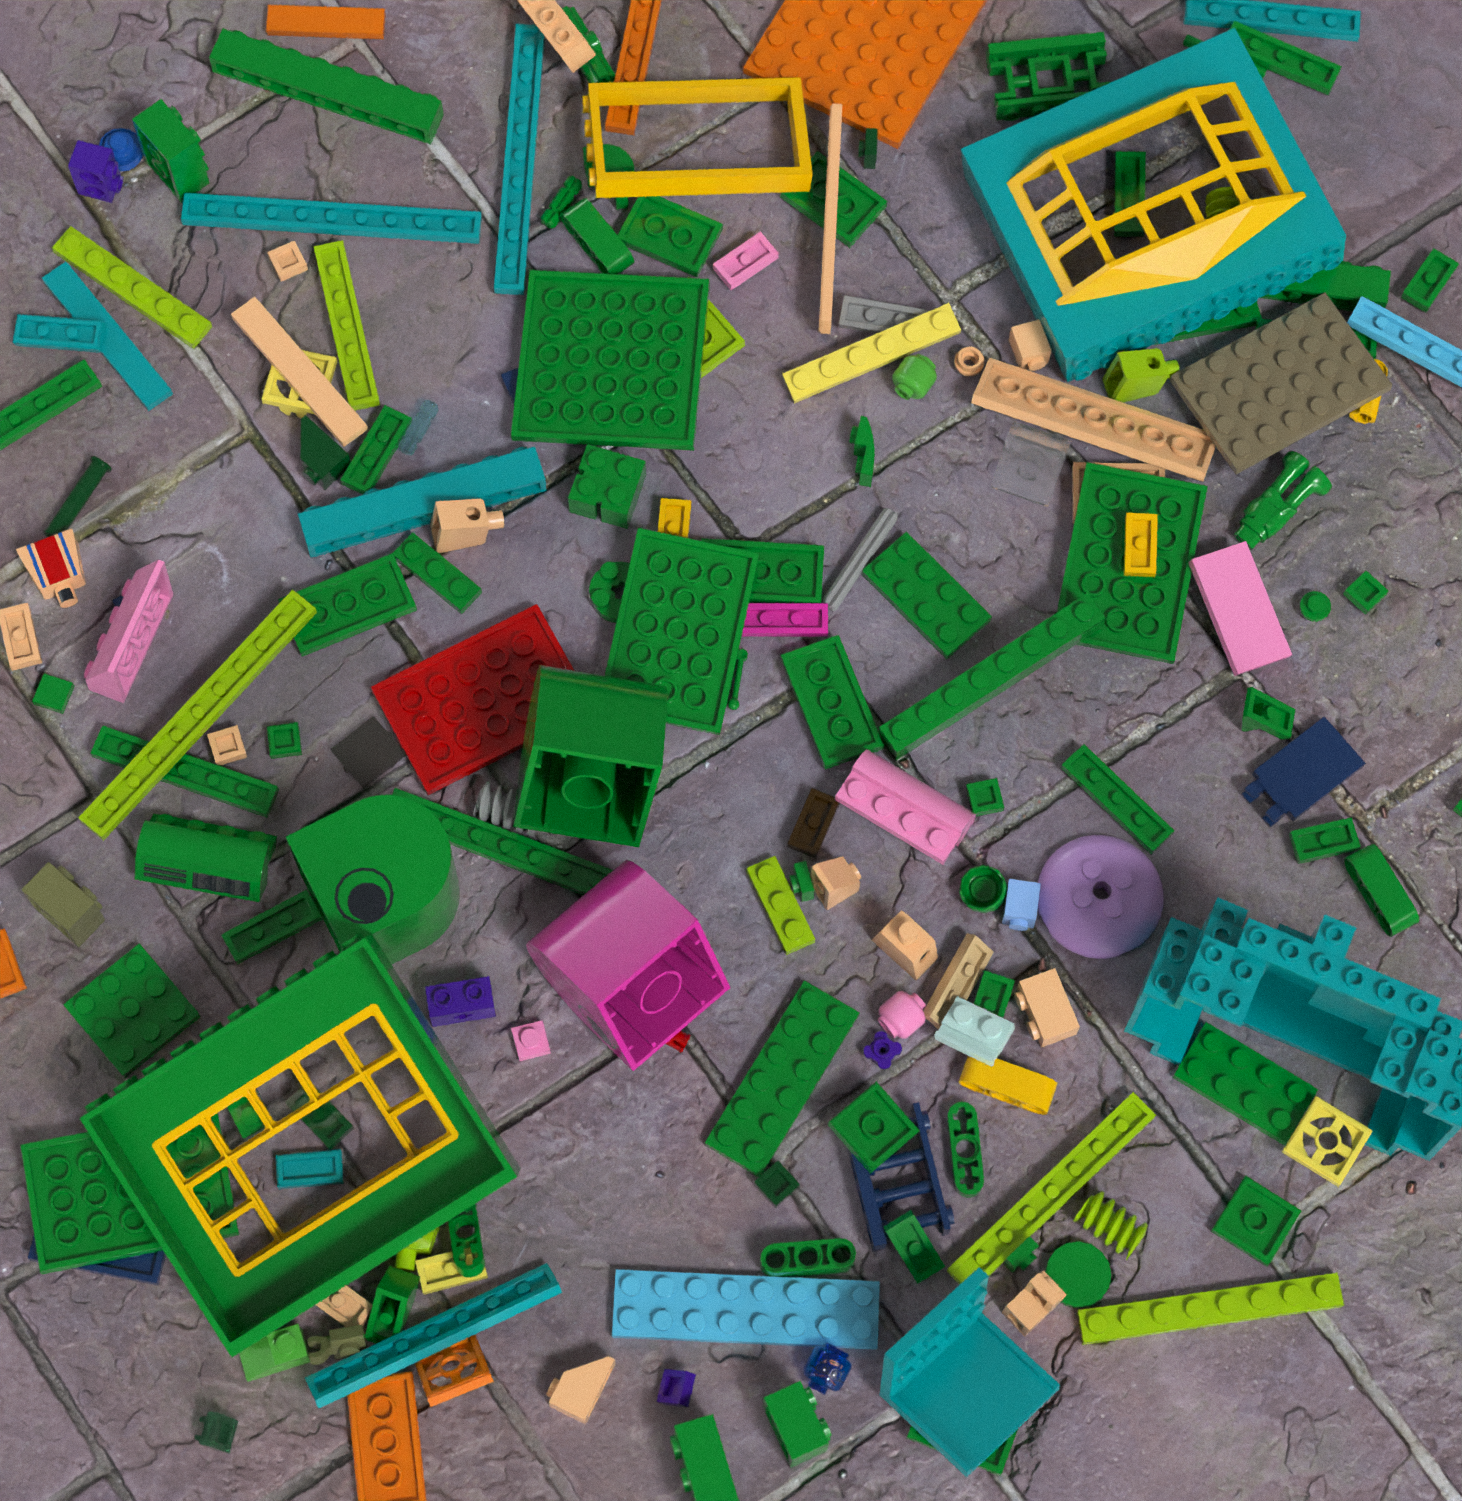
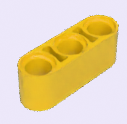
M967 1056L958 1081L965 1088L1041 1115L1048 1114L1058 1085L1055 1080L998 1058L995 1059L994 1065L991 1067L970 1056Z

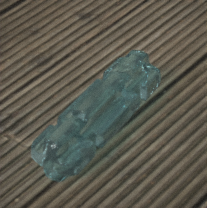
M430 400L423 401L419 408L421 410L420 413H416L405 432L406 436H403L398 444L399 451L408 456L414 454L418 447L417 443L421 442L431 425V419H434L439 411L438 405Z

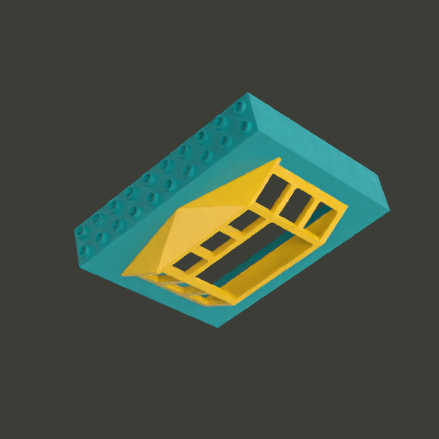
M1235 28L961 148L964 177L1035 319H1040L1051 351L1067 383L1074 379L1076 381L1083 380L1099 368H1109L1118 352L1145 350L1156 343H1167L1178 333L1185 330L1187 332L1194 331L1203 322L1212 318L1215 320L1221 319L1228 315L1230 310L1240 306L1248 307L1254 304L1258 298L1267 294L1275 295L1284 290L1287 285L1296 281L1297 283L1307 281L1314 273L1323 269L1326 271L1332 270L1344 258L1346 233ZM1227 94L1241 120L1211 125L1201 105ZM1191 110L1220 167L1096 221L1067 164ZM1247 131L1261 158L1230 162L1216 136ZM1266 168L1281 195L1251 200L1236 173ZM1058 169L1067 189L1035 211L1023 188V184ZM1221 178H1227L1240 205L1205 219L1191 192ZM1181 197L1195 225L1160 239L1146 212ZM1073 200L1086 227L1054 249L1041 222L1066 202ZM1136 217L1150 244L1115 259L1101 232ZM1092 237L1105 265L1073 287L1060 259L1083 241Z

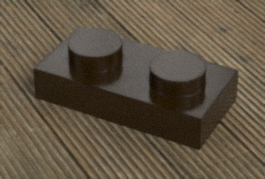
M811 788L787 843L788 848L815 859L817 858L840 805L835 800V797Z

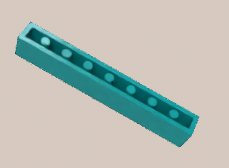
M535 446L530 448L519 447L509 454L487 456L481 462L471 465L466 463L459 464L453 467L452 470L443 473L431 472L424 475L421 479L411 482L408 480L399 481L393 487L383 490L371 489L362 496L355 498L343 497L337 499L333 504L323 507L311 506L305 509L304 512L298 513L310 557L313 558L431 524L435 502L483 499L485 508L547 491L546 479Z

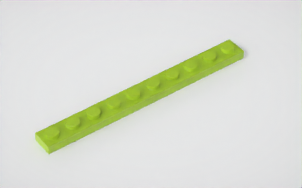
M292 589L78 817L80 822L104 841L317 613L316 608Z

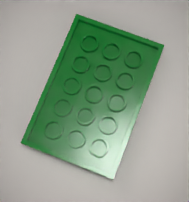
M1086 462L1057 612L1086 593H1089L1106 619L1101 629L1076 645L1174 664L1192 572L1188 562L1194 559L1208 486ZM1126 513L1158 514L1155 577L1124 576Z
M638 528L605 676L666 686L668 691L666 724L720 735L760 553Z
M216 1113L211 1117V1120L222 1135L219 1116ZM197 1125L166 1146L167 1151L186 1179L198 1173L221 1156L202 1125ZM88 1132L20 1145L41 1275L163 1250ZM227 1166L193 1188V1192L212 1221H215L234 1208ZM237 1218L220 1229L219 1232L223 1238L239 1235Z

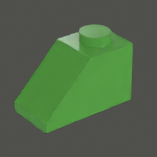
M299 1324L273 1331L239 1353L247 1382L310 1362L304 1332Z

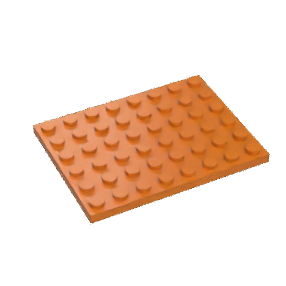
M785 0L744 65L743 74L753 79L801 77L804 104L829 116L832 103L842 104L843 123L865 134L866 128H877V139L898 149L987 0Z

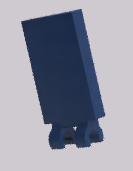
M1324 716L1255 769L1252 775L1256 780L1245 787V791L1241 795L1250 804L1264 792L1268 794L1275 802V805L1265 812L1266 815L1262 819L1269 827H1272L1286 815L1292 821H1295L1362 769L1366 763Z

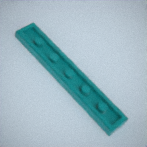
M1185 0L1184 25L1230 29L1233 22L1237 21L1265 33L1358 42L1360 37L1361 11L1255 0Z
M64 262L42 277L43 283L72 318L100 320L107 324L101 354L148 411L173 395L171 388L67 262Z

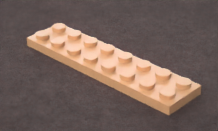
M990 357L971 401L972 404L1008 415L1012 418L1202 482L1216 447L1203 429Z

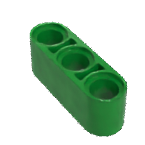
M583 198L560 214V219L567 231L602 274H620L635 263L630 250L587 198Z
M1372 843L1344 858V865L1348 874L1387 936L1392 937L1419 923L1420 919L1415 906L1382 852L1375 844Z
M843 1238L774 1243L763 1249L760 1267L764 1275L772 1277L842 1274L848 1272L854 1265L856 1249L851 1241ZM836 1249H844L849 1253L850 1259L845 1263H837L831 1254ZM810 1251L815 1254L817 1261L811 1266H805L799 1261L798 1257L802 1252ZM771 1254H778L784 1259V1264L777 1269L771 1268L767 1265L766 1258Z

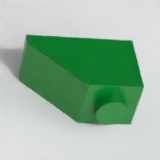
M392 1266L388 1267L376 1289L365 1333L367 1341L377 1344L404 1330L414 1304L420 1276Z

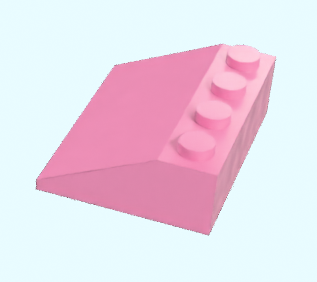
M161 560L136 570L132 580L127 579L122 590L124 598L120 606H115L109 619L111 626L107 634L103 633L99 638L96 648L99 652L95 660L88 663L84 672V678L90 691L121 703L125 702L173 597L165 562Z

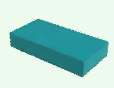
M342 1150L276 1155L277 1188L291 1189L344 1184Z

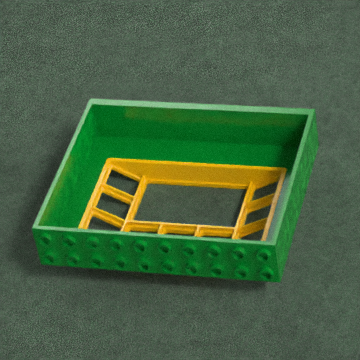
M360 932L341 944L344 951L336 955L332 950L312 963L316 969L309 973L305 968L284 980L286 988L280 991L275 986L255 999L259 1005L252 1009L247 1004L227 1016L229 1024L223 1027L222 1023L218 1022L200 1033L198 1036L202 1041L195 1045L191 1039L170 1052L172 1060L167 1062L163 1057L141 1071L145 1076L144 1078L139 1080L136 1075L129 1078L113 1089L116 1095L112 1098L106 1093L85 1106L84 1108L88 1113L79 1118L231 1358L517 1178L521 1170L519 1164L372 933L364 937ZM370 1016H374L392 1043L393 1049L371 1063L364 1065L346 1038L345 1032ZM335 1040L353 1067L354 1073L325 1092L319 1093L300 1061L325 1044ZM401 1058L418 1084L420 1091L391 1107L372 1079L371 1074L395 1059ZM290 1068L309 1096L310 1101L279 1121H275L257 1094L256 1088ZM362 1082L407 1152V1156L284 1233L242 1169L238 1158L351 1086ZM245 1096L265 1125V1130L235 1149H230L211 1120V1117ZM423 1100H427L447 1132L423 1147L416 1148L398 1120V1115ZM197 1125H202L221 1156L198 1173L186 1179L167 1151L166 1146ZM227 1166L245 1192L247 1199L215 1221H212L193 1192V1188ZM251 1208H254L274 1240L239 1263L219 1231Z

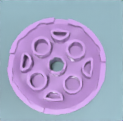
M1090 835L1064 844L1046 861L1038 879V883H1041L1038 912L1048 928V932L1063 947L1081 956L1107 959L1118 957L1136 947L1138 948L1153 933L1161 917L1164 901L1163 887L1156 868L1141 850L1127 841L1116 837ZM1103 887L1109 897L1107 899H1098L1093 894V890Z

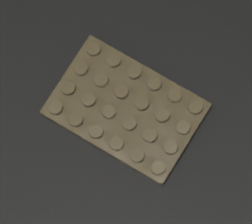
M1326 293L1171 375L1170 378L1174 388L1235 475L1387 393L1392 388V383Z

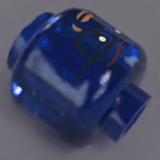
M827 1342L824 1346L814 1347L803 1368V1374L810 1379L807 1386L824 1395L828 1389L834 1392L840 1391L852 1369V1364L847 1359L849 1354Z

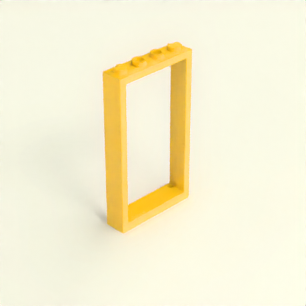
M801 77L588 83V95L582 96L583 114L588 113L589 119L584 120L585 138L590 137L591 143L586 145L587 162H593V168H589V185L595 186L596 198L810 192L813 172ZM787 101L795 167L605 172L599 106Z

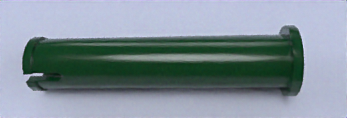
M91 456L90 465L53 520L44 530L45 536L50 537L69 529L106 472H111L112 468L98 457Z

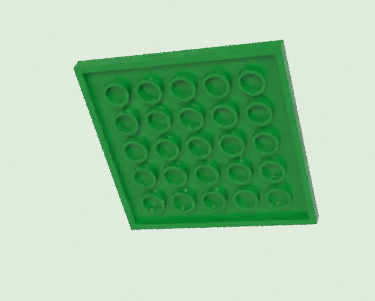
M530 270L511 429L512 441L694 451L710 290L709 279Z

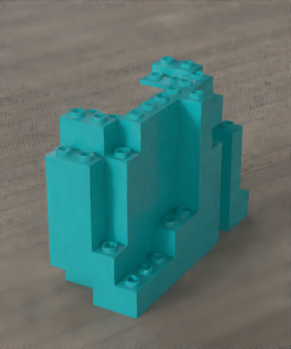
M1217 897L1202 929L1173 917L1170 918L1124 1029V1032L1153 1043L1150 1054L1179 1066L1203 1010L1234 1025L1247 1027L1370 1079L1369 1082L1381 1086L1380 1094L1367 1124V1127L1373 1130L1365 1143L1370 1148L1389 1156L1399 1148L1430 1161L1462 1128V1039L1459 1038L1462 1031V1020L1437 1010L1441 998L1346 959L1345 956L1356 927L1324 915L1311 936L1281 923L1275 929L1251 918H1248L1242 929L1249 910Z

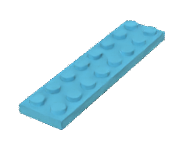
M616 1269L612 1338L877 1350L880 1281Z

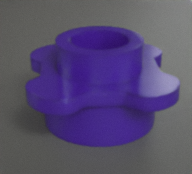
M878 1031L874 1035L873 1042L864 1047L863 1054L866 1058H871L880 1069L885 1070L890 1068L895 1055L901 1054L902 1046L899 1042L890 1040L886 1032ZM880 1048H885L886 1052L881 1053Z

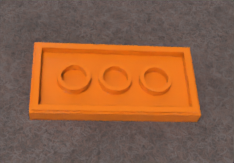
M413 1372L388 1375L347 1395L358 1501H427Z

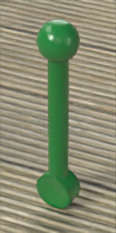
M739 649L732 698L727 703L731 710H736L740 706L738 693L743 663L748 658V653L745 649Z

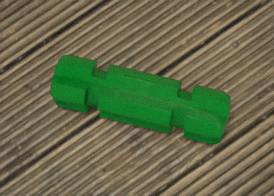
M572 175L567 177L563 183L564 187L559 189L549 204L550 208L546 209L541 216V223L550 229L556 227L560 221L558 219L560 214L568 209L574 200L573 196L577 195L582 188L580 179Z

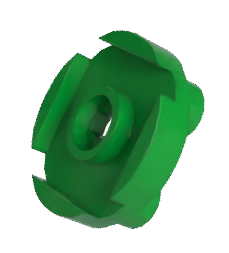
M629 562L604 563L600 570L594 574L590 582L589 595L593 607L601 618L612 623H617L622 596L621 599L615 598V592L612 590L619 586L625 587Z

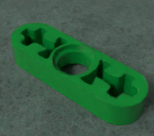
M957 1102L951 1106L947 1115L954 1188L959 1195L972 1198L981 1192L984 1185L977 1112L971 1104ZM959 1110H964V1114L971 1117V1119H967L965 1128L966 1133L973 1131V1135L960 1134L956 1137L954 1136V1132L960 1133L961 1131L959 1120L953 1119V1117L957 1116ZM962 1141L970 1142L975 1148L974 1155L970 1158L960 1157L956 1151L957 1144ZM973 1163L977 1164V1167L971 1166L970 1168L971 1178L978 1181L971 1190L967 1189L966 1184L960 1183V1181L964 1180L966 1173L965 1167L959 1169L957 1164L962 1166H968Z
M477 1204L466 1209V1214H458L448 1221L456 1270L460 1275L468 1278L479 1275L485 1268ZM469 1225L474 1228L473 1234L467 1238H461L456 1235L457 1230L462 1226ZM471 1248L473 1264L466 1265L465 1249Z

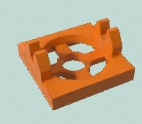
M476 1334L415 1363L430 1407L494 1382ZM454 1353H468V1354H466V1355H464V1356H461V1355H459V1354H454ZM439 1361L438 1366L432 1368ZM450 1361L460 1362L459 1366L454 1370H443L444 1365ZM477 1362L474 1373L462 1379L460 1374L465 1366ZM443 1376L451 1378L452 1383L440 1387L433 1384L431 1380Z

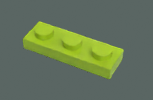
M776 856L746 868L749 879L785 954L788 955L815 943V937Z

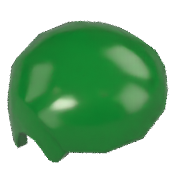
M979 865L970 868L961 878L959 894L963 903L969 909L985 914L995 911L1004 903L1007 895V883L1001 872L995 867Z

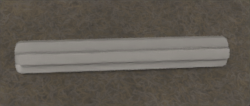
M884 508L822 599V603H828V610L834 612L838 609L861 575L862 570L867 566L896 523L898 517L896 512L889 508Z

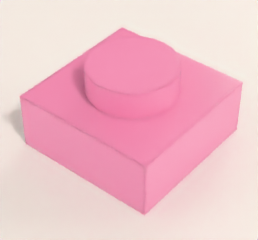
M543 1020L511 1028L519 1061L551 1054Z

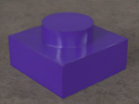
M664 1369L656 1402L669 1406L689 1407L696 1374L688 1371Z

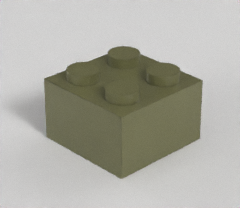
M48 862L21 890L32 907L79 948L105 921L100 912L103 907L97 901L98 898L87 887L83 885L80 888L73 880V875L60 865L56 869Z

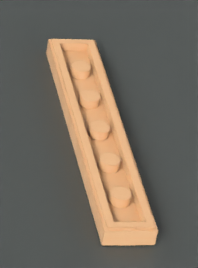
M253 297L231 313L235 323L343 447L368 430L367 424L256 297Z

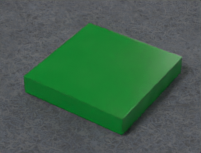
M877 1081L827 1123L830 1129L870 1174L920 1131Z
M1245 1175L1211 1232L1268 1267L1302 1210Z

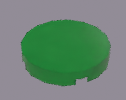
M1080 1241L1066 1243L1056 1249L1049 1258L1045 1273L1067 1294L1060 1303L1076 1309L1085 1308L1099 1302L1109 1289L1112 1276L1110 1264L1103 1252L1092 1244Z

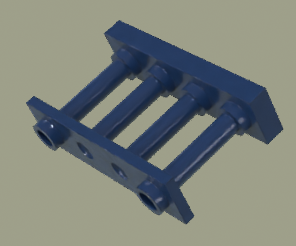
M919 1102L912 1104V1117H909V1119L920 1130L917 1133L920 1148L893 1154L871 1174L847 1148L872 1252L884 1250L887 1245L886 1240L890 1239L883 1228L890 1222H887V1219L881 1220L878 1209L883 1207V1203L932 1193L936 1211L915 1216L921 1227L940 1224L942 1236L950 1233V1225L955 1224L951 1205L945 1206L926 1132V1130L931 1129L929 1116L926 1110L921 1111ZM924 1161L928 1180L879 1190V1187L873 1189L870 1176H874L876 1171Z

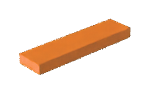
M268 5L266 32L267 36L384 39L386 12L385 8Z

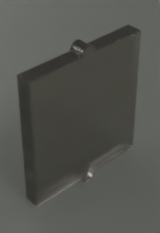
M374 716L331 748V752L344 766V772L350 773L363 789L406 756L403 749L393 739V733L387 732Z

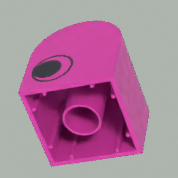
M630 860L622 862L526 943L531 958L557 994L579 1019L632 1071L637 1069L731 988L698 919L645 870Z

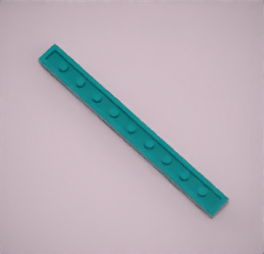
M516 24L494 280L495 294H525L545 36L536 25Z
M184 193L181 221L182 225L480 244L482 212Z

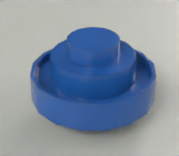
M125 128L112 129L101 138L99 146L113 150L120 172L131 170L142 160L143 152L137 134L132 130Z

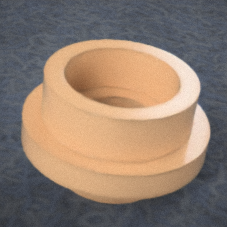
M965 347L955 355L954 366L964 376H975L984 367V356L975 347ZM971 360L974 362V365H965L964 361Z

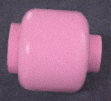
M898 991L879 1007L880 1017L877 1019L878 1023L891 1038L899 1037L906 1039L924 1025L926 1017L923 1010L926 1005L916 993L909 995L904 991Z

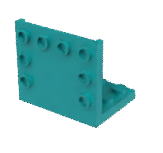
M980 1267L884 1354L879 1393L894 1410L966 1478L1045 1404L1060 1387V1384L982 1313L985 1308V1296L988 1293L986 1289L989 1276Z

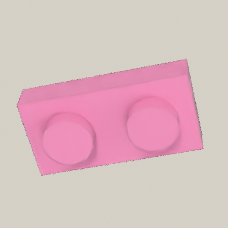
M760 231L713 263V270L726 286L733 290L777 260L779 253Z

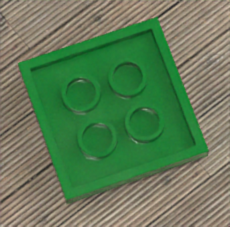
M140 943L63 1004L124 1079L201 1017Z

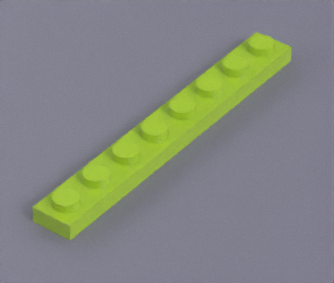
M1134 1092L1131 1093L947 1269V1272L959 1285L978 1267L990 1276L1029 1236L1031 1237L1156 1117V1114Z
M1338 1273L1083 1309L1077 1311L1082 1345L1341 1308L1344 1306Z

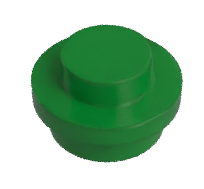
M1309 592L1301 599V614L1309 621H1322L1327 618L1331 611V602L1321 592Z

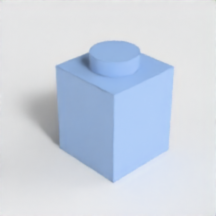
M1015 879L1008 880L1002 924L1009 925L1010 929L1017 931L1034 928L1041 883Z

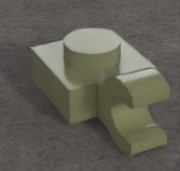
M362 1325L329 1330V1336H313L307 1339L310 1350L320 1349L318 1352L309 1353L312 1365L324 1363L332 1354H334L335 1359H345L367 1348Z

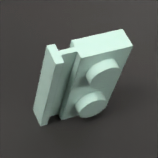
M957 996L941 1022V1027L934 1035L935 1040L993 1067L995 1059L1000 1055L1015 1027L1014 1023Z

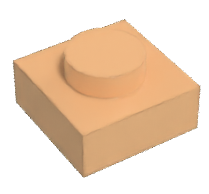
M295 240L267 252L269 260L281 282L308 270Z
M238 725L207 734L216 765L221 766L247 758Z

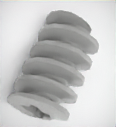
M487 781L477 797L473 817L479 812L480 820L486 822L491 816L493 825H499L503 820L504 828L510 829L514 824L516 806L514 789L511 788L506 796L502 795V785H498L495 791L491 792L490 782ZM515 827L516 832L522 833L525 830L522 828ZM527 829L528 835L531 837H533L537 832L535 830Z

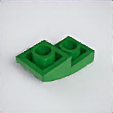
M861 416L859 426L853 425L849 443L854 444L853 455L858 456L855 473L860 474L859 485L871 488L875 458L874 439L868 418Z

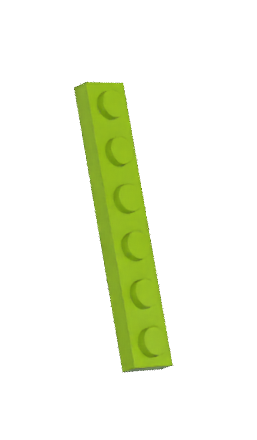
M72 226L68 228L52 247L54 254L192 349L211 330L212 324L209 320Z
M341 240L314 246L348 403L354 411L379 406V397L344 242Z

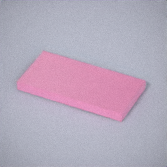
M1246 541L1191 559L1188 562L1234 677L1292 656Z

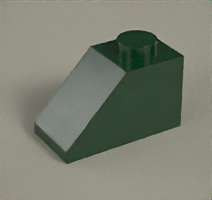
M304 415L301 418L300 459L303 466L302 474L312 485L318 483L326 490L348 468L350 464L349 455L311 419Z

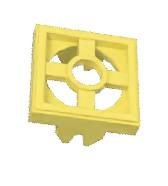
M302 350L331 383L337 358ZM271 365L262 395V403L278 406L288 416H290L291 412L296 413L298 418H302L307 413L314 414L304 401H299V395L292 387L288 398L279 391L277 380H286Z
M1316 1096L1292 1133L1282 1153L1339 1187L1373 1130ZM1330 1117L1334 1119L1330 1127L1318 1129L1310 1124L1319 1118ZM1343 1125L1347 1127L1351 1135V1148L1341 1143L1339 1131ZM1323 1132L1333 1133L1337 1138L1336 1147L1333 1149L1323 1148L1319 1143L1320 1134ZM1303 1133L1314 1138L1317 1149L1312 1158L1307 1155L1303 1147ZM1336 1152L1345 1157L1344 1161L1336 1165L1320 1164L1326 1154Z

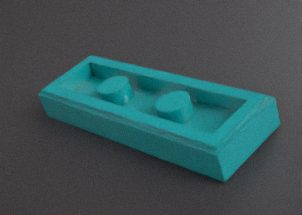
M17 314L12 343L15 346L102 353L107 324L100 320Z

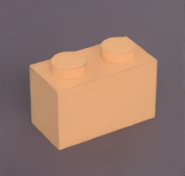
M1055 968L1019 981L1017 992L1014 993L1020 1011L1025 1010L1030 1020L1027 1022V1028L1033 1041L1038 1040L1042 1048L1077 1035L1080 1026Z

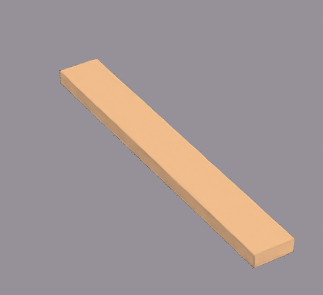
M834 103L830 105L819 313V331L821 334H831L842 123V104Z

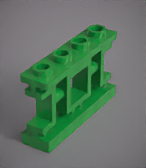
M1104 32L989 43L986 53L989 76L1004 75L1007 91L995 93L994 107L996 108V120L1015 121L1019 118L1034 117L1111 83L1112 81L1097 83L1094 65H1103L1106 62L1107 53L1105 50L1106 40ZM1084 59L1085 69L1071 71L1069 60ZM1026 65L1027 75L1013 76L1011 66ZM1062 69L1065 86L1039 89L1036 71ZM1073 82H1088L1089 91L1074 93ZM1030 87L1031 97L1016 99L1015 88Z

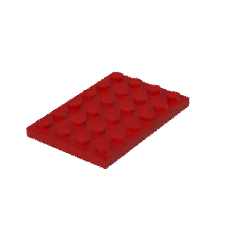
M538 604L370 687L427 795L523 748L533 686L540 665L575 671Z

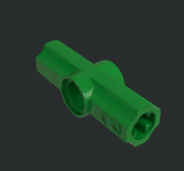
M566 6L561 8L596 54V56L580 67L588 82H613L615 80V73L604 57L601 44L594 31L587 29L574 7Z

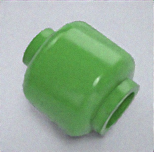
M921 354L906 356L892 375V381L896 386L895 392L905 400L924 398L937 380L934 363Z

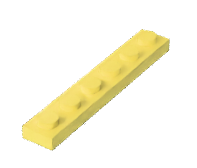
M947 303L782 373V377L795 404L961 333V328L950 304Z

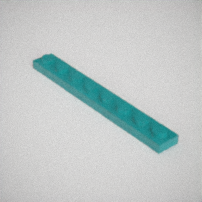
M546 1263L305 1377V1380L319 1409L562 1293V1290L551 1268Z

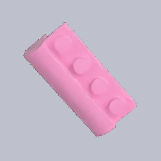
M868 749L854 763L851 773L835 796V800L942 865L954 847L959 846L976 816L975 813Z

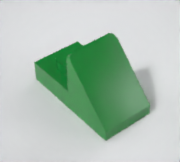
M1253 687L1247 688L1242 717V731L1247 732L1261 729L1281 740L1289 739L1292 734L1296 709Z

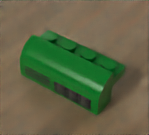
M153 813L150 821H144L140 832L135 857V880L260 902L267 886L268 864L277 845V836L265 834L261 831L253 832L236 829L227 825L220 826L204 823L200 820H187L168 814L160 815Z

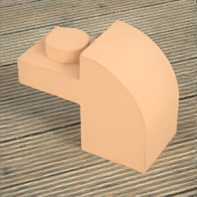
M1043 1270L1035 1275L1027 1286L1006 1305L1002 1314L1025 1337L1067 1294Z

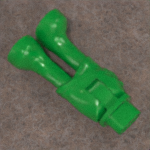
M1289 450L1282 458L1284 468L1271 486H1268L1258 498L1252 500L1247 508L1244 509V516L1239 521L1240 527L1233 536L1240 543L1246 541L1249 550H1252L1259 542L1264 543L1266 539L1279 532L1297 513L1296 509L1311 494L1324 496L1332 489V484L1327 476L1318 467L1313 466L1285 500L1282 499L1281 495L1295 479L1302 476L1309 469L1310 463L1303 455Z

